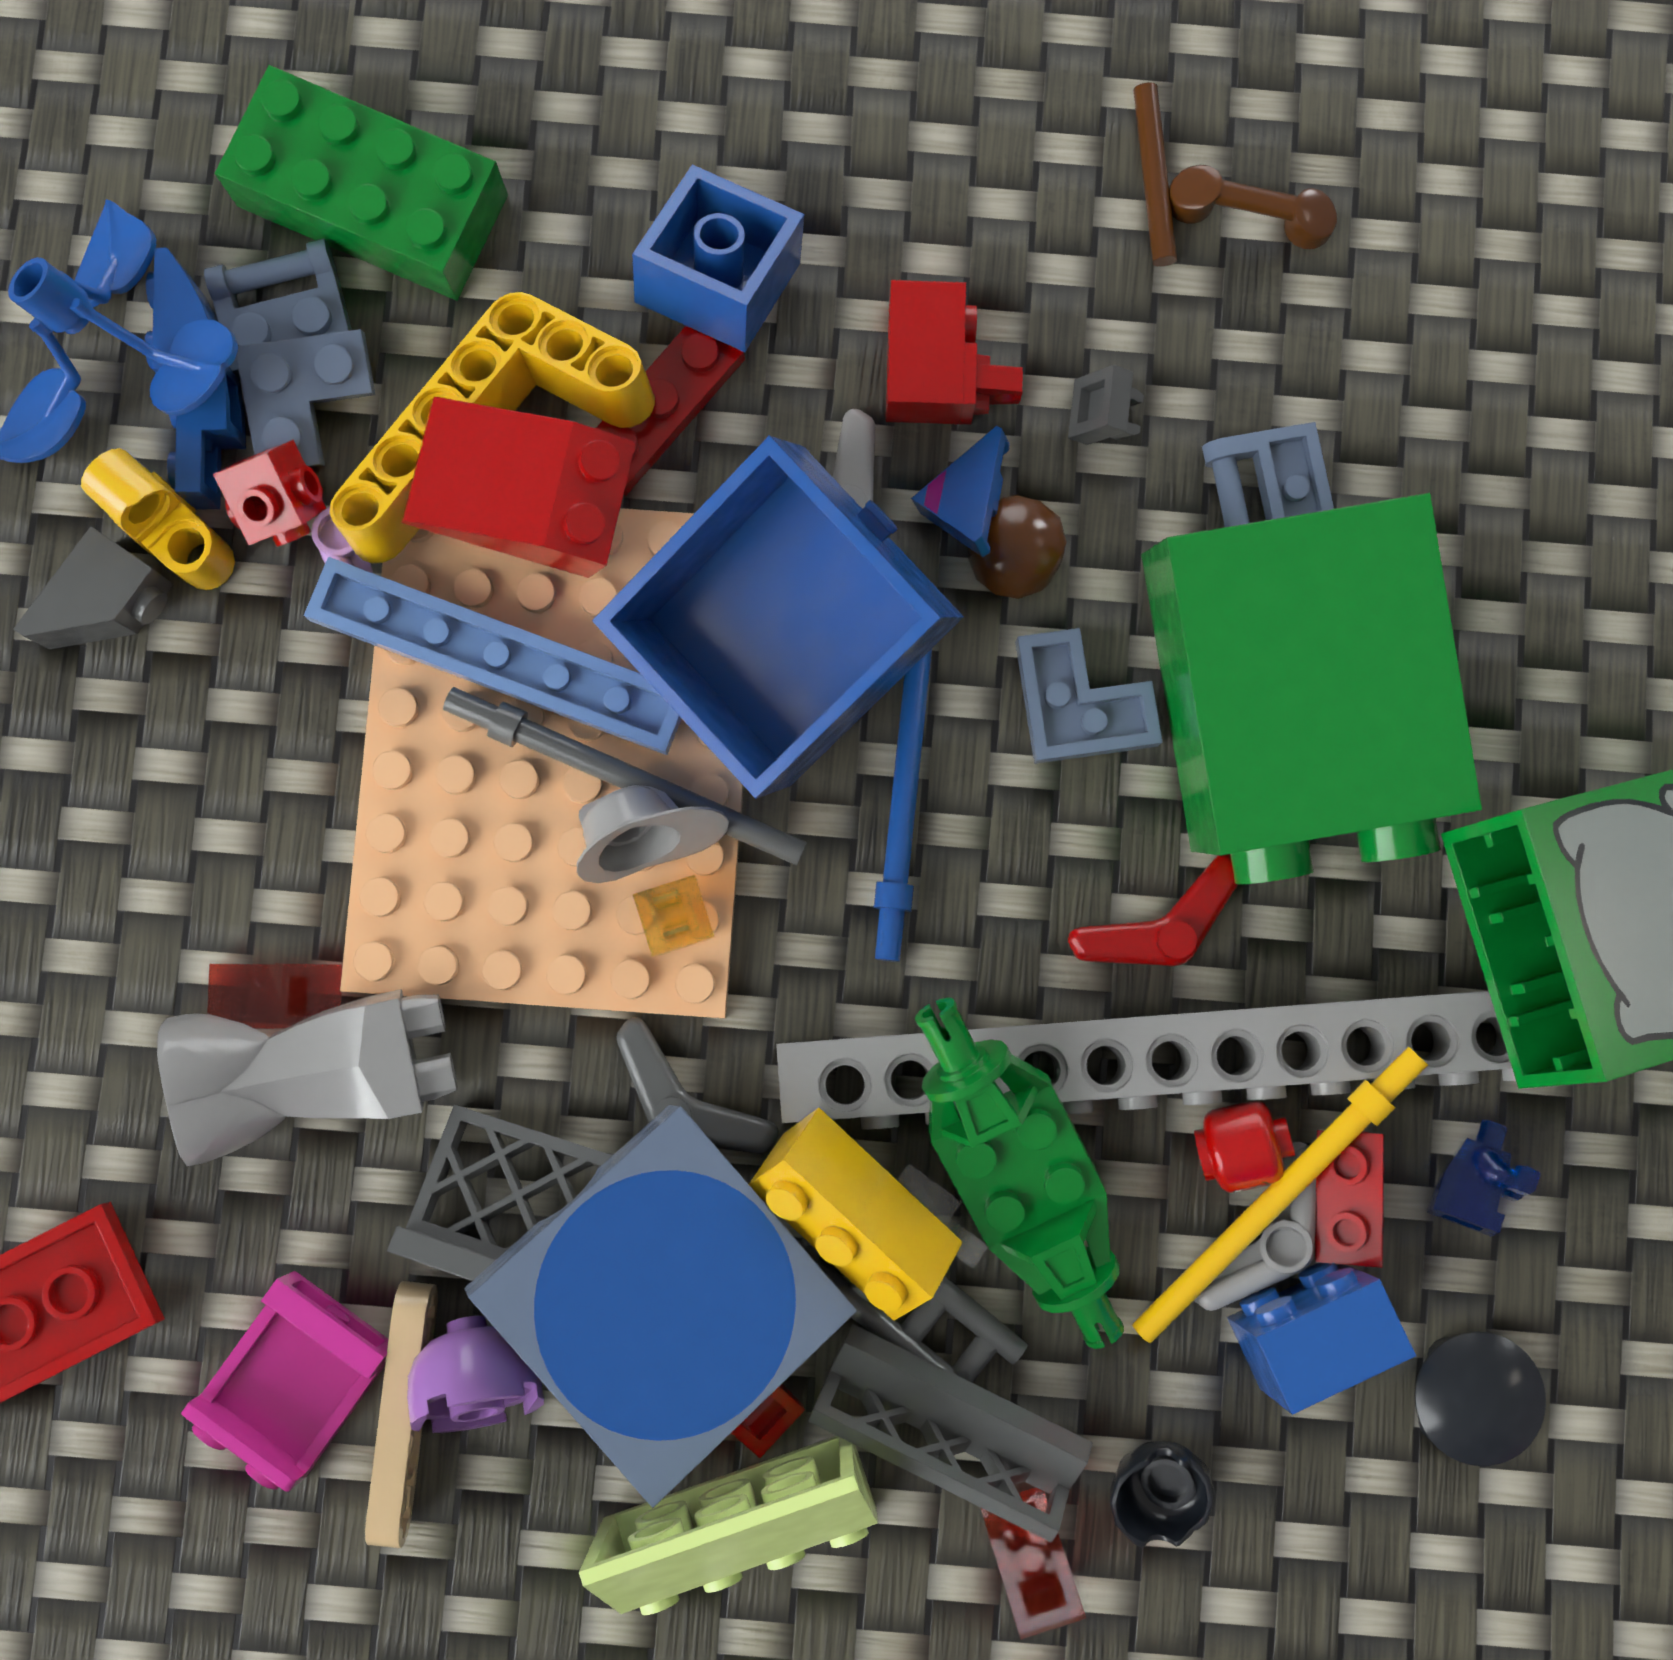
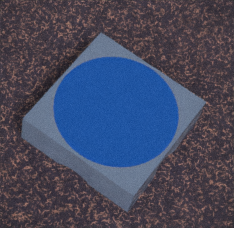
M668 1105L601 1165L586 1187L570 1203L534 1225L464 1288L473 1304L652 1508L857 1312L854 1306L681 1106Z

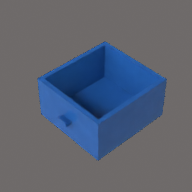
M769 435L605 606L592 622L752 796L757 799L790 787L964 616L889 538L898 528L872 500H869L862 509L804 446Z

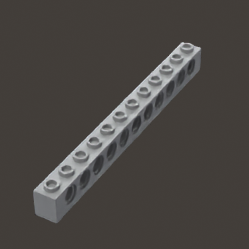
M1489 991L968 1030L974 1042L989 1039L1003 1041L1011 1054L1023 1061L1029 1054L1035 1051L1047 1054L1054 1065V1075L1051 1082L1068 1114L1094 1112L1093 1100L1118 1098L1119 1110L1158 1107L1157 1095L1182 1093L1183 1105L1222 1103L1221 1090L1246 1089L1247 1100L1287 1098L1286 1085L1310 1084L1311 1095L1351 1093L1350 1081L1375 1080L1408 1046L1413 1050L1411 1037L1415 1028L1420 1024L1425 1025L1432 1033L1433 1048L1430 1054L1423 1058L1428 1066L1419 1075L1438 1074L1439 1086L1468 1085L1480 1083L1478 1071L1502 1069L1503 1081H1516ZM1483 1020L1489 1021L1496 1031V1043L1489 1053L1482 1051L1476 1040L1477 1028ZM1357 1028L1361 1029L1370 1041L1369 1055L1360 1064H1357L1350 1058L1346 1047L1349 1035ZM924 1033L776 1044L782 1123L796 1122L797 1124L819 1107L833 1121L834 1119L860 1117L861 1129L899 1127V1114L925 1113V1122L929 1125L930 1100L924 1091L914 1098H902L894 1092L891 1085L892 1072L901 1062L908 1060L916 1061L925 1069L926 1074L939 1062ZM1292 1033L1301 1036L1307 1046V1057L1304 1063L1296 1069L1288 1066L1282 1056V1044L1287 1036ZM1229 1037L1237 1040L1244 1051L1242 1066L1232 1074L1223 1071L1217 1061V1049L1221 1042ZM1163 1042L1173 1044L1181 1057L1179 1070L1168 1079L1158 1076L1152 1066V1054L1156 1047ZM1101 1046L1110 1049L1114 1053L1118 1064L1115 1076L1104 1084H1098L1091 1079L1086 1065L1090 1053ZM842 1065L856 1068L861 1073L864 1082L860 1096L849 1103H839L833 1100L828 1095L825 1087L828 1074L834 1068ZM1000 1077L995 1080L1003 1094L1010 1091ZM1415 1079L1405 1089L1415 1088Z

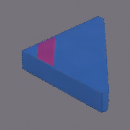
M999 426L994 427L911 498L921 515L981 557L990 553L987 538L991 517H995V514H997L1003 484L1000 469L1003 455L1010 449V443Z

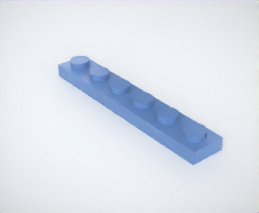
M331 557L327 558L304 613V616L309 621L665 755H668L682 719L638 672Z

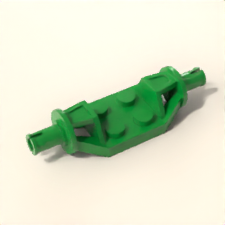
M947 997L936 1000V1004L941 1011L939 1016L945 1027L940 1025L931 1005H926L915 1015L914 1020L922 1029L939 1061L928 1071L922 1082V1089L930 1100V1139L984 1242L991 1252L1033 1289L1032 1295L1042 1310L1051 1313L1071 1311L1088 1347L1093 1349L1105 1347L1104 1341L1098 1332L1100 1330L1098 1323H1101L1111 1344H1113L1122 1336L1124 1324L1116 1315L1106 1295V1292L1114 1285L1120 1274V1264L1114 1253L1110 1250L1107 1192L1048 1074L1012 1055L1007 1045L1001 1040L989 1039L974 1042L953 998ZM1000 1077L1010 1091L1003 1094L995 1080ZM1085 1239L1087 1241L1088 1247H1085L1084 1245Z

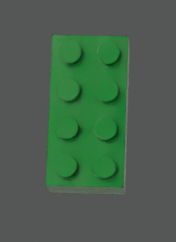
M268 65L214 173L237 207L311 239L319 240L325 238L329 246L455 301H458L508 197V192L496 161L271 65Z

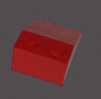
M433 397L402 523L590 578L607 566L636 441L574 421Z

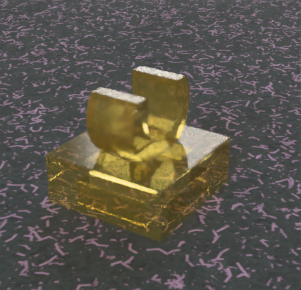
M695 875L632 894L652 957L655 958L715 938Z

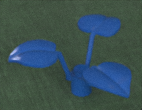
M105 200L103 211L75 280L63 271L56 269L45 259L37 257L24 263L14 274L8 289L9 298L35 317L30 322L29 328L41 336L61 369L52 368L42 371L27 384L16 399L0 429L1 460L14 463H29L53 455L69 441L83 418L86 401L80 394L75 392L81 382V376L53 334V331L57 333L66 332L71 335L76 334L90 321L153 361L162 364L152 379L150 397L153 405L168 415L179 416L187 414L203 404L217 389L225 376V369L231 366L237 356L238 342L236 337L228 328L215 320L202 319L185 324L174 337L169 353L158 350L93 309V307L99 304H107L111 299L112 293L123 294L131 290L140 281L154 256V248H156V237L150 227L140 219L127 213L111 200Z

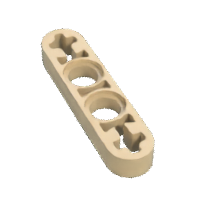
M402 1281L396 1292L391 1316L366 1516L365 1541L367 1545L402 1548L408 1535L422 1436V1427L418 1432L412 1430L410 1425L407 1400L408 1375L415 1357L434 1337L438 1290L435 1284Z

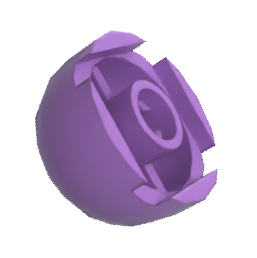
M484 1316L463 1317L447 1323V1334L431 1340L415 1357L408 1375L407 1400L410 1425L412 1430L418 1432L426 1419L431 1420L433 1433L464 1431L506 1422L507 1417L504 1412L506 1407L523 1402L524 1415H527L544 1405L541 1380L494 1326H487Z

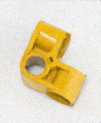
M121 448L111 449L102 453L86 468L81 479V487L84 492L126 534L148 553L154 555L168 569L196 589L202 590L218 588L229 579L233 573L235 559L228 543L196 514L197 510L175 493V490L155 471L151 473L126 450ZM205 544L200 558L193 563L187 564L191 551L198 545Z

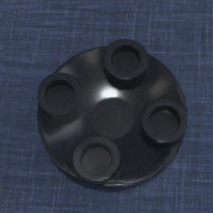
M1467 1332L1451 1338L1443 1337L1436 1340L1429 1347L1427 1358L1416 1380L1415 1407L1422 1433L1439 1450L1465 1464L1492 1466L1505 1463L1517 1457L1534 1441L1544 1420L1546 1393L1538 1368L1522 1348L1496 1334Z

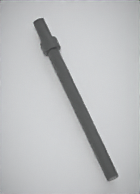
M456 687L450 690L444 702V711L487 729V736L510 747H514L516 743H519L619 788L632 785L651 786L665 792L678 808L690 806L710 807L722 811L729 820L726 835L796 866L807 844L806 841L528 720V712L506 702L496 706Z

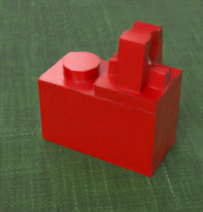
M891 280L888 316L886 422L971 425L973 415L989 414V405L1019 404L1021 401L1023 367L990 365V356L977 354V343H975L977 305H966V282Z

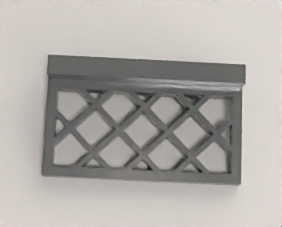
M454 1104L406 1229L396 1226L387 1252L473 1281L511 1247L502 1248L496 1245L487 1223L488 1220L518 1205L529 1231L537 1224L528 1201L529 1198L559 1183L567 1203H570L576 1197L569 1177L592 1165L600 1167L613 1155ZM469 1124L487 1131L495 1153L465 1168L457 1149L466 1126ZM501 1135L518 1141L505 1147ZM533 1146L543 1148L554 1172L523 1188L511 1158ZM558 1153L577 1160L563 1166ZM500 1164L512 1194L482 1209L470 1180ZM450 1167H452L454 1175L447 1178ZM460 1186L471 1216L448 1228L429 1223L439 1196ZM476 1227L481 1240L464 1235L463 1233Z

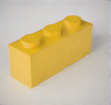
M819 1107L783 1133L748 1184L767 1203L774 1214L792 1226L817 1250L818 1254L825 1261L834 1265L866 1295L872 1305L882 1310L893 1321L934 1297L963 1243Z

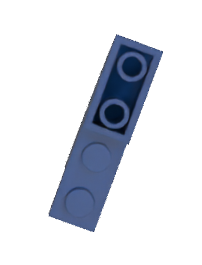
M154 248V271H149L146 276L147 299L153 309V331L146 333L145 341L158 350L169 353L174 337L185 324L202 319L215 320L217 322L218 320L204 294L168 248ZM146 356L149 367L156 373L162 364ZM229 367L225 369V376L217 389L203 404L187 414L179 416L169 415L171 424L176 429V451L170 452L167 459L169 483L175 490V493L180 495L196 510L220 509L221 490L213 474L221 470V449H246L245 414L240 382Z

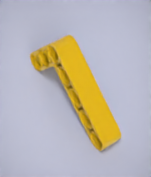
M515 292L500 297L489 307L336 492L330 503L329 511L333 523L354 552L363 561L372 564L384 563L394 559L419 531L420 528L403 524L402 519L433 397L516 411L537 385L610 425L625 428L642 423L650 416L654 409L655 396L638 352L630 345L530 294Z

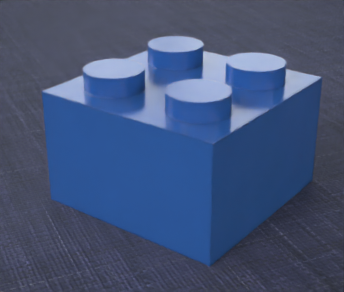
M692 164L632 254L634 302L746 352L800 265L804 214Z
M1317 1263L1298 1274L1301 1283L1279 1293L1275 1287L1255 1292L1240 1301L1241 1311L1227 1317L1260 1390L1292 1415L1416 1356L1381 1280L1348 1265H1336L1334 1263Z

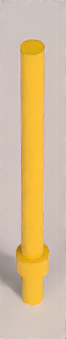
M1408 1046L1371 1084L1365 1080L1347 1098L1351 1104L1284 1171L1280 1180L1272 1183L1132 1324L1136 1332L1151 1344L1371 1122L1378 1126L1396 1108L1391 1102L1428 1064Z

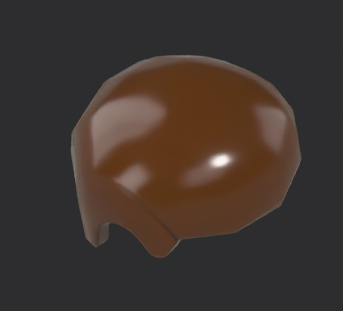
M1019 495L1002 497L999 500L997 514H995V517H991L987 538L990 553L981 557L968 547V560L976 580L995 595L1020 599L1040 592L1049 585L1063 560L1067 541L1061 519L1041 501Z

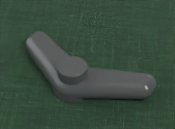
M637 1017L630 1018L617 1032L616 1040L648 1123L668 1105L681 1106L717 1148L762 1154L767 1152L775 1143L779 1131L774 1122L704 1102L688 1094L679 1082L644 1020Z

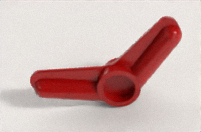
M1230 854L1216 856L1173 908L1160 919L1073 929L1068 936V943L1074 956L1080 961L1161 965L1169 967L1185 964L1195 955L1238 884H1235Z

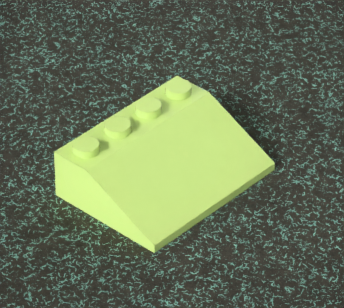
M835 1436L666 1495L654 1508L646 1502L604 1517L579 1570L583 1587L620 1614L640 1608L642 1615H650L673 1606L679 1601L678 1594L703 1586L707 1593L720 1591L739 1582L743 1578L742 1571L765 1563L769 1570L782 1569L802 1560L806 1556L804 1549L830 1541L831 1547L838 1548L865 1538L869 1534L867 1527L878 1524L876 1505L856 1445Z

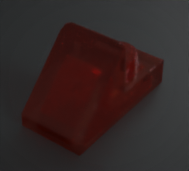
M1035 1487L1019 1492L1023 1502L1046 1512L1048 1501L1044 1491ZM980 1507L1020 1639L1086 1619L1059 1534L1056 1535L1052 1542H1049Z

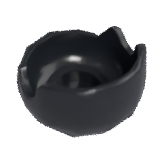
M1169 1441L1146 1442L1123 1456L1110 1489V1505L1115 1525L1133 1544L1139 1547H1145L1148 1542L1153 1540L1167 1541L1176 1547L1180 1546L1194 1531L1199 1530L1208 1522L1215 1504V1490L1207 1465L1186 1447Z

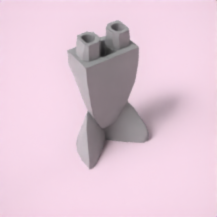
M402 989L367 996L324 1010L276 1032L270 1037L244 1023L211 1014H184L166 1018L158 1031L157 1057L170 1125L180 1157L186 1166L203 1164L217 1159L266 1135L281 1123L285 1117L392 1119L422 1113L425 1101L435 1100L457 1090V1079L451 1053L417 1060L412 1039L445 1032L444 1015L439 994L404 997Z

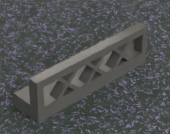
M854 1324L850 1327L832 1362L808 1419V1422L1049 1542L1054 1540L1060 1530L1070 1488L1087 1465L1093 1442ZM839 1389L861 1400L868 1415L854 1418L830 1406L836 1390ZM906 1422L920 1429L928 1446L914 1448L902 1442L894 1425ZM966 1452L980 1459L989 1476L977 1479L963 1472L954 1455ZM1026 1482L1050 1494L1046 1512L1023 1502L1014 1485Z

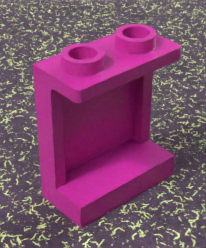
M296 1271L275 1280L261 1300L265 1304L262 1311L204 1391L198 1397L189 1401L181 1412L187 1420L194 1424L192 1431L199 1440L217 1450H225L227 1448L247 1463L245 1470L257 1483L273 1490L281 1488L286 1492L292 1490L306 1478L386 1364L389 1340Z

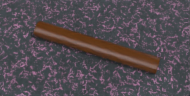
M1147 82L1137 85L1133 92L1152 262L1154 266L1161 267L1174 264L1177 261L1169 196L1158 86L1155 83Z

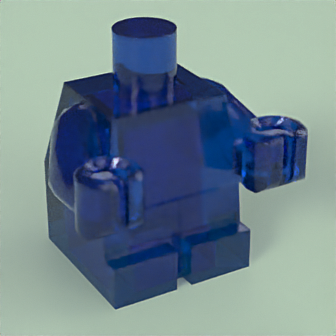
M1482 1120L1476 1139H1465L1439 1175L1427 1213L1487 1236H1494L1500 1233L1505 1218L1504 1214L1497 1212L1500 1196L1515 1202L1524 1196L1532 1194L1536 1190L1541 1174L1539 1171L1523 1165H1517L1515 1170L1511 1169L1510 1161L1512 1154L1501 1150L1508 1128L1496 1122Z

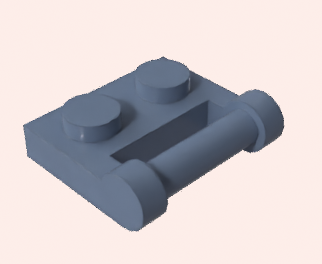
M325 238L307 242V249L228 270L223 264L204 269L205 282L213 300L217 320L234 334L238 346L352 330L335 261ZM314 274L316 276L318 288L240 308L238 306L236 294ZM236 357L229 368L240 379Z
M1316 422L1224 437L1210 441L1202 446L1205 466L1213 469L1225 527L1250 523L1237 461L1253 458L1266 520L1334 509Z

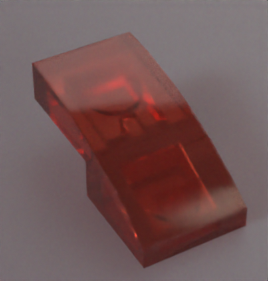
M209 964L207 1014L241 1022L254 1029H285L317 1013L341 1005L342 991H340L343 964Z

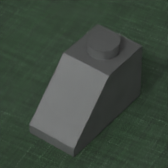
M90 526L13 629L47 649L134 635L139 632L143 625L150 624L162 613L167 604V593L174 584Z

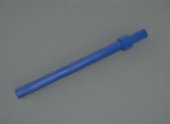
M932 649L904 675L883 882H876L874 908L880 909L875 959L900 962L905 912L912 911L914 886L908 884Z

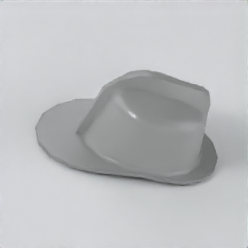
M632 785L618 789L584 805L579 810V820L583 828L586 849L577 861V874L586 882L603 883L618 880L646 867L687 857L717 843L727 832L729 820L722 811L710 807L690 806L678 808L665 792L651 786Z

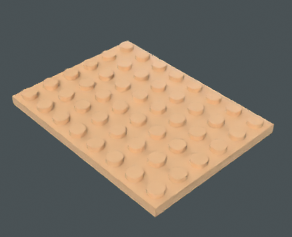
M620 508L607 566L590 578L424 529H419L406 547L394 559L382 563L381 576L638 672L592 620L694 513ZM374 645L340 991L381 994L402 989L403 996L439 994L440 999L726 1019L739 840L725 834L717 843L687 857L646 867L615 881L603 883L586 882L577 874V861L586 849L583 828L579 820V810L584 805L621 788L519 743H516L514 747H510L487 736V729L444 711L443 706L448 693L453 687L496 706L506 702L528 712V720L742 813L744 786L684 720L681 719L668 755Z

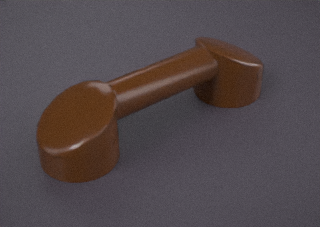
M1201 164L1190 166L1181 171L1173 179L1169 187L1172 216L1178 221L1187 224H1195L1205 220L1212 212L1214 205L1284 219L1286 236L1294 245L1303 249H1315L1325 244L1337 224V213L1333 202L1328 195L1315 188L1304 189L1298 196L1222 180L1218 170Z

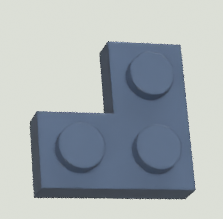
M358 329L238 346L236 357L254 455L293 439L307 466L310 468L325 466L314 404L376 395L365 332Z
M1080 628L1017 637L1015 645L1034 764L1158 747L1163 743L1153 682L1146 681L1090 689Z

